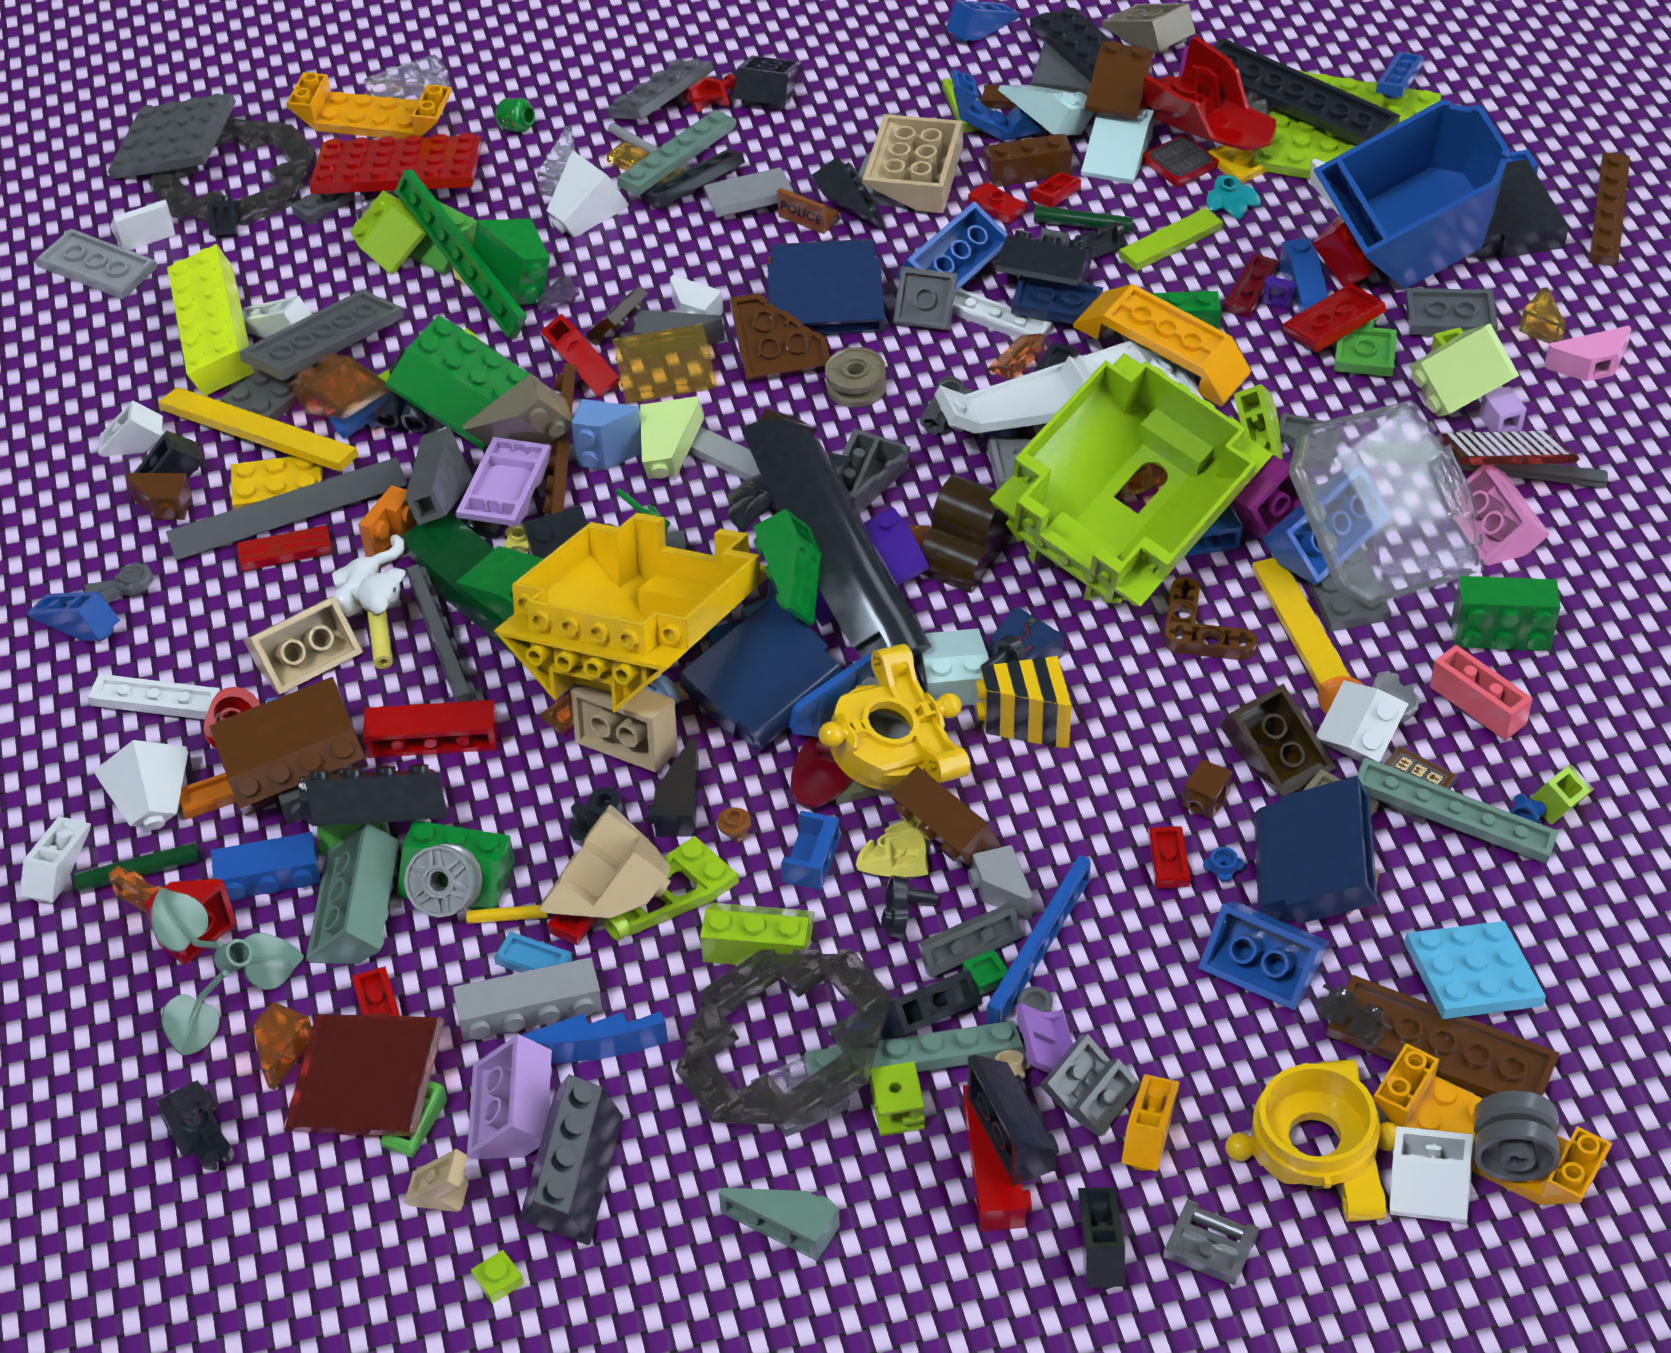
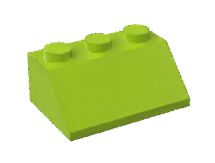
M712 903L705 909L700 935L703 962L806 970L815 911Z

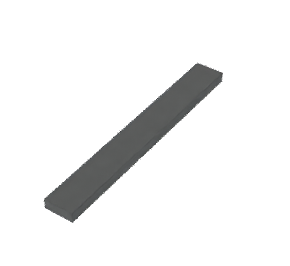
M398 457L166 531V535L175 561L385 493L391 485L401 488L406 486L407 483Z

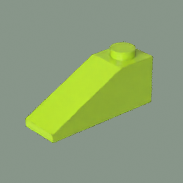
M1262 384L1234 393L1240 423L1246 429L1244 435L1283 460L1279 419L1272 394Z

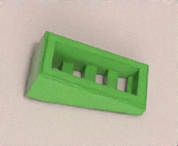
M413 1075L409 1081L396 1135L398 1132H401L412 1086L414 1083L419 1082L413 1107L422 1109L424 1112L420 1113L412 1110L410 1121L418 1125L417 1127L408 1125L406 1135L412 1136L411 1140L390 1135L396 1112L395 1109L387 1126L386 1134L383 1135L380 1141L381 1147L411 1158L416 1154L447 1102L445 1089L441 1084L424 1078H420V1081L414 1079L416 1075Z

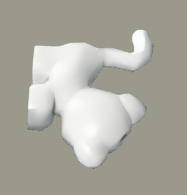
M399 535L391 536L390 542L392 547L389 550L380 552L372 557H359L351 561L347 566L332 573L333 581L337 588L334 591V596L347 617L356 614L361 606L368 612L380 614L397 601L401 590L400 582L405 577V570L390 568L385 572L379 573V566L396 560L403 553L404 540Z

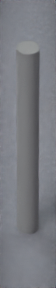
M611 123L608 127V131L648 155L658 149L656 146L615 123ZM684 163L676 171L683 173L690 169V167Z

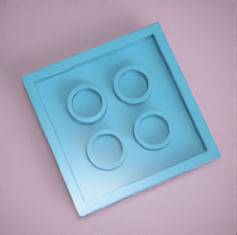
M1505 921L1406 933L1404 944L1442 1019L1543 1006L1546 996Z

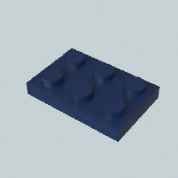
M1019 276L1011 306V314L1020 315L1024 318L1033 317L1050 322L1074 324L1103 292V287L1088 284L1075 286Z

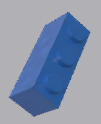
M312 832L211 850L213 879H221L224 882L230 900L321 884L318 851Z

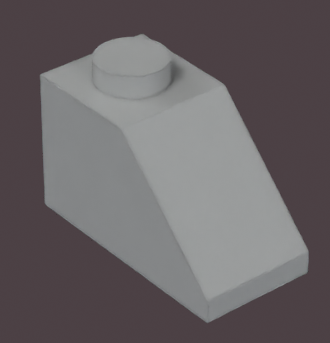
M1012 845L973 854L972 869H968V877L972 889H978L982 901L997 908L1010 903L1015 907L1018 917L1025 920L1032 918L1033 896Z

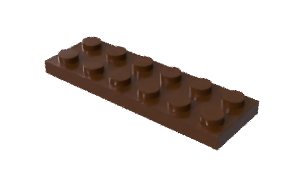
M1352 975L1329 1023L1326 1036L1393 1062L1407 1043L1439 1059L1436 1072L1437 1077L1484 1097L1497 1092L1512 1090L1532 1092L1543 1096L1560 1054L1557 1051L1467 1017L1442 1019L1435 1005L1356 975Z

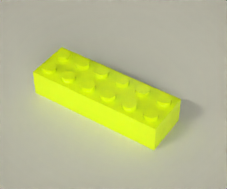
M215 244L209 248H204L198 253L186 259L176 261L173 265L167 267L186 372L202 395H209L255 373L254 367L242 362L240 358V351L249 347V341L233 266L219 246Z

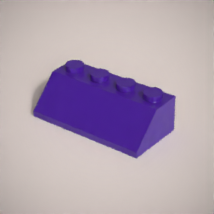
M894 507L864 522L897 586L929 569V565L908 524ZM817 587L815 619L823 627L836 620L820 589Z

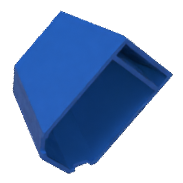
M1442 99L1315 168L1314 172L1365 257L1406 289L1482 248L1494 214L1510 150L1482 106L1473 105V107L1455 105L1451 104L1449 100Z

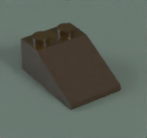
M1284 683L1231 712L1219 723L1234 750L1279 798L1309 784L1321 769L1330 772L1336 768Z

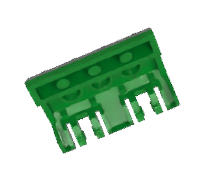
M438 315L406 349L386 381L385 387L446 427L450 426L451 430L484 450L487 445L465 431L462 425L529 374H533L527 372L521 366L515 365L510 359L484 342L479 341L475 336L466 333L461 327L455 325L447 318Z

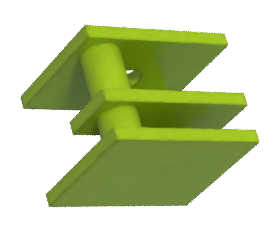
M915 1061L870 1068L872 1079L870 1081L871 1095L879 1135L886 1136L925 1130L923 1114L925 1107Z

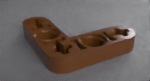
M1191 577L1176 578L1171 585L1164 635L1165 647L1171 652L1232 660L1251 659L1256 653V635L1250 630L1195 623L1199 600V583ZM1182 591H1188L1187 600L1181 599ZM1177 611H1185L1189 613L1190 616L1186 618H1179L1175 616L1174 613ZM1207 637H1212L1217 639L1218 643L1214 645H1209L1204 643L1202 640ZM1239 643H1244V644H1246V645H1245V646H1239Z

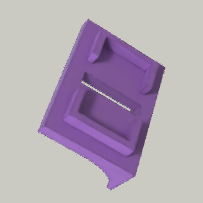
M1019 1003L1015 1006L1018 1015L1017 1022L1020 1033L1023 1034L1028 1064L1050 1073L1073 1045L1064 1010L1042 1012Z

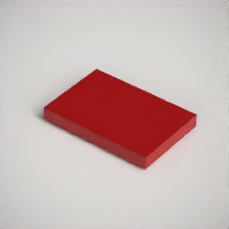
M1350 283L1284 322L1282 326L1284 333L1317 353L1383 314L1387 309L1385 302Z

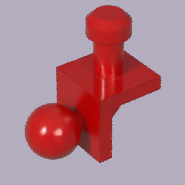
M728 74L724 77V81L705 77L684 90L682 97L687 103L692 104L694 112H699L712 103L727 106L730 103L726 91L735 89L736 76Z

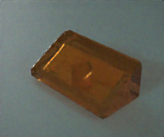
M1045 334L1020 335L989 366V370L1009 380L1016 378L1045 349Z

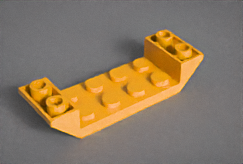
M303 72L286 105L289 110L315 131L376 138L392 136L395 139H401L410 135L422 136L438 122L452 93V87L426 85L419 100L369 96L367 94L331 92L327 74Z
M1134 284L1103 291L1073 324L1074 328L1096 340L1110 328L1200 376L1201 380L1198 387L1200 395L1221 407L1251 372L1232 336Z
M1407 1043L1404 1045L1373 1096L1374 1102L1391 1123L1400 1127L1473 1134L1472 1172L1538 1205L1582 1202L1611 1149V1142L1577 1126L1570 1140L1557 1135L1560 1143V1161L1558 1167L1549 1175L1536 1180L1520 1182L1501 1180L1489 1176L1478 1168L1474 1160V1140L1476 1135L1473 1130V1113L1475 1105L1482 1098L1437 1077L1438 1058Z

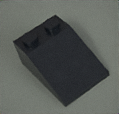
M751 55L737 67L734 99H740L741 103L746 105H756L757 102L767 103L769 108L781 109L782 105L785 106L790 102L802 62Z

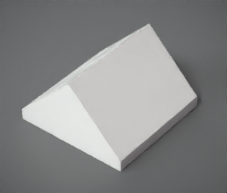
M166 200L115 216L110 224L111 231L121 248L129 251L176 235Z

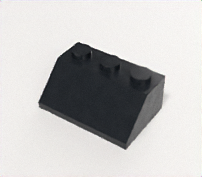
M1016 230L1015 234L1006 236L995 271L1078 286L1088 282L1093 248L1086 247L1087 242L1070 240L1069 244L1059 242V237L1043 235L1042 239L1033 238L1032 232Z
M974 1054L968 1057L967 1099L1013 1186L1055 1171L1056 1154H1059L1057 1141L1051 1132L1046 1133L1043 1128V1119L1038 1106L1035 1103L1030 1104L1026 1097L1027 1090L1022 1077L1019 1074L1015 1076L1007 1062Z

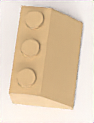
M335 596L327 598L243 640L257 668L278 695L363 653Z

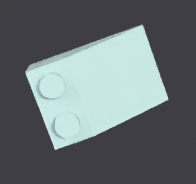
M1000 85L998 89L1051 134L1081 135L1094 114L1093 111L1084 110L1087 95L1082 92H1070L1031 85Z
M1141 108L1137 119L1098 112L1081 175L1134 184L1142 164L1143 153L1147 151L1152 138L1154 110Z
M979 628L925 633L932 645L931 648L919 655L925 693H929L935 701L944 693H953L960 698L962 706L975 705V702H980L976 695L975 681L980 680V666L989 659Z

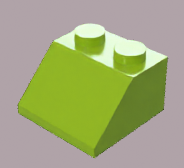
M382 191L372 201L370 207L356 221L350 231L358 246L392 275L426 235L424 229L404 203L385 191Z

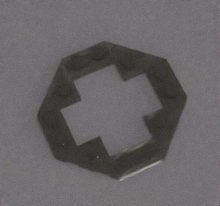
M228 118L214 147L236 139L248 152L271 143L287 161L268 170L269 177L275 186H270L265 190L245 196L239 200V206H237L238 225H248L291 207L297 200L296 194L298 190L303 188L309 176L308 170L310 166H314L317 161L314 148L292 124ZM198 166L155 172L149 181L152 193L159 201L166 200L170 215L173 218L184 219L188 215L198 216L199 221L208 222L207 202L215 201V196L224 195L221 190L210 192L198 199H195L179 179L198 172Z
M819 949L793 950L792 954H776L775 950H760L702 990L699 999L701 1007L697 1018L692 1019L685 1040L687 1049L684 1058H679L675 1072L712 1123L807 1125L868 1083L891 997L883 984L852 949H838L837 954H821ZM781 978L798 998L828 978L856 1011L828 1030L832 1040L843 1054L786 1094L783 1093L768 1072L737 1093L711 1059L739 1039L737 1033L725 1017Z

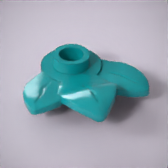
M1222 175L1216 179L1214 190L1208 194L1206 203L1210 212L1223 208L1232 217L1241 220L1247 206L1260 207L1261 200L1258 193L1252 187L1242 185L1234 176Z

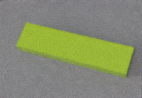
M1201 209L1119 249V258L1135 271H1138L1222 230L1223 221L1208 209Z

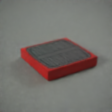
M1185 134L1143 153L1142 159L1146 165L1176 188L1218 168L1219 163L1216 157Z

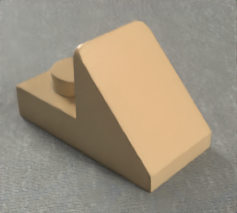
M454 1149L413 1171L404 1203L411 1207L453 1212L460 1211L468 1187V1180L465 1178L464 1171L468 1155L458 1149Z

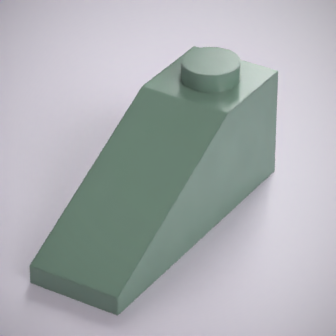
M722 1188L718 1193L722 1214L815 1261H818L840 1227L839 1207L825 1196H816L807 1191Z

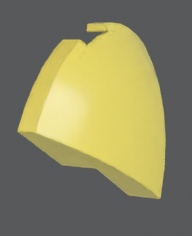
M911 819L908 823L901 821L884 829L886 834L878 838L876 846L873 840H869L860 851L856 861L857 870L891 877V875L902 877L928 875L927 839L917 830L919 825Z

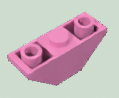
M1630 326L1550 343L1544 366L1548 370L1586 382L1613 376L1627 351L1632 329Z

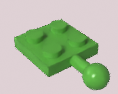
M1379 315L1337 340L1334 371L1393 377L1397 330L1374 328V323L1380 318Z

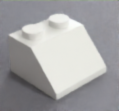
M1344 680L1316 736L1321 743L1360 762H1363L1365 757L1380 763L1408 703L1377 688Z

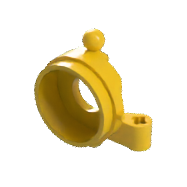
M900 644L874 650L871 653V665L880 684L858 685L854 690L843 694L837 702L831 721L824 723L819 729V740L824 746L831 749L837 765L856 782L880 790H894L917 765L938 783L968 776L971 770L968 754L962 747H958L949 740L944 730V718H954L961 712L962 703L960 698L953 693H944L935 701L929 693L923 692L916 678L913 655L908 645ZM873 711L894 715L910 726V733L900 739L883 737L871 727L868 715Z
M1356 1060L1302 1063L1277 1074L1266 1085L1256 1102L1251 1137L1241 1132L1231 1134L1225 1142V1150L1228 1156L1234 1161L1242 1162L1254 1155L1259 1166H1264L1271 1175L1287 1184H1306L1331 1188L1332 1185L1340 1183L1342 1208L1346 1222L1384 1220L1386 1218L1385 1195L1380 1184L1375 1158L1377 1147L1383 1151L1394 1150L1397 1125L1391 1122L1380 1123L1374 1100L1368 1089L1359 1081ZM1318 1120L1330 1125L1336 1131L1340 1143L1330 1154L1309 1156L1300 1152L1292 1145L1289 1133L1292 1127L1299 1122Z

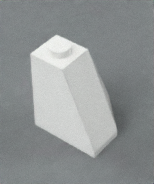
M573 151L568 158L546 211L553 218L551 224L560 233L563 234L566 231L573 237H577L623 211L629 204L608 175Z
M132 740L95 769V775L130 826L145 827L146 830H156L163 827L166 821L177 814L188 750L185 746Z

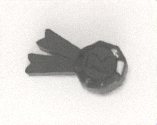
M134 562L129 566L122 567L121 572L115 576V580L85 584L86 590L84 592H100L109 604L122 594L133 596L145 591L153 581V574L147 564Z

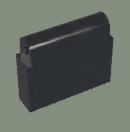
M1527 159L1507 162L1482 248L1475 252L1478 257L1486 258L1499 255L1503 259L1565 248L1569 225Z

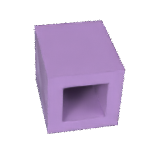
M1510 386L1492 390L1483 395L1478 415L1494 437L1497 438L1493 432H1498L1501 436H1504L1502 432L1511 434V432L1522 431L1527 409Z

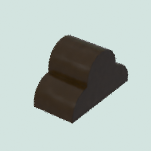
M952 475L948 478L937 496L932 512L931 528L921 546V551L929 565V569L921 573V575L972 594L1014 536L1006 524L1009 520L1008 516L1001 510L996 509L990 501V498L997 492L996 489L958 475Z

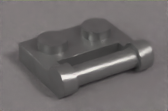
M1187 1200L1166 1244L1163 1257L1235 1286L1250 1250L1255 1244L1259 1227L1250 1223L1247 1226L1198 1208L1199 1203ZM1195 1222L1208 1228H1211L1213 1230H1216L1218 1232L1224 1233L1226 1235L1239 1239L1240 1242H1235L1233 1240L1222 1237L1200 1227L1192 1225V1223Z

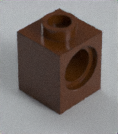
M1201 759L1184 786L1182 807L1213 820L1230 793L1232 771Z

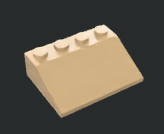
M884 114L862 184L916 211L944 213L963 149V122L959 120Z

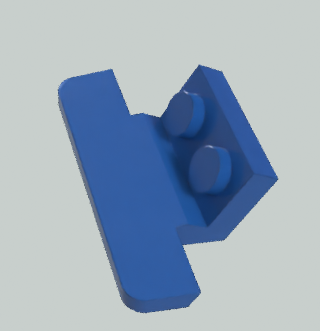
M872 652L795 704L789 722L792 734L819 737V729L824 723L831 721L840 697L854 690L856 686L862 685V681L874 674L871 665Z

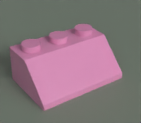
M1487 461L1442 502L1480 559L1487 566L1528 555L1550 535L1507 474Z

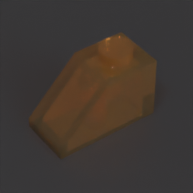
M273 1001L266 1012L258 1016L253 1030L267 1086L275 1090L315 1036L308 1016Z

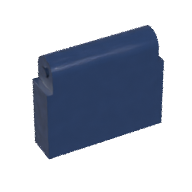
M873 239L772 244L771 263L773 264H767L769 303L780 310H785L800 320L801 324L813 332L817 331L821 335L884 332L885 318L880 258H875Z
M774 595L681 672L680 687L733 738L739 735L753 749L761 751L789 727L792 709L799 700L843 670L827 653L828 645L800 619L796 620L789 611H783Z
M1358 776L1281 796L1280 802L1261 807L1254 813L1258 912L1282 922L1296 920L1298 924L1378 904L1370 796Z

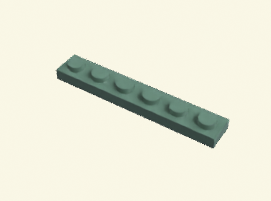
M713 110L617 177V186L639 196L735 129L736 119L722 111Z
M1364 757L1357 776L1370 797L1547 864L1558 830Z
M1014 1021L807 1051L804 1055V1062L812 1088L869 1080L871 1079L870 1068L915 1061L917 1072L968 1065V1057L974 1054L995 1059L998 1053L1006 1050H1016L1023 1053V1045Z

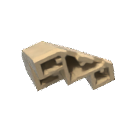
M609 804L585 837L580 851L572 856L560 874V878L549 890L539 909L544 913L612 918L647 904L653 895L659 898L671 882L667 879L670 867L658 849L616 808Z

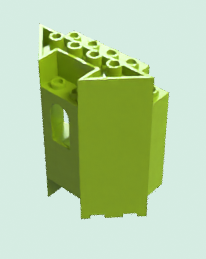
M1123 353L1113 365L1105 360L1017 455L1014 461L1013 474L990 498V501L996 509L1001 510L1008 516L1007 526L1017 541H1025L1031 550L1028 557L1033 564L1042 555H1045L1086 584L1083 600L1091 601L1094 597H1103V602L1120 604L1123 600H1128L1134 606H1142L1273 454L1244 435L1246 429L1236 419L1227 417L1218 411L1212 403L1202 400L1193 394L1187 386L1177 383L1168 377L1162 369L1156 366L1153 367L1146 361L1141 365ZM1156 464L1165 470L1167 481L1138 514L1114 498L1142 466Z

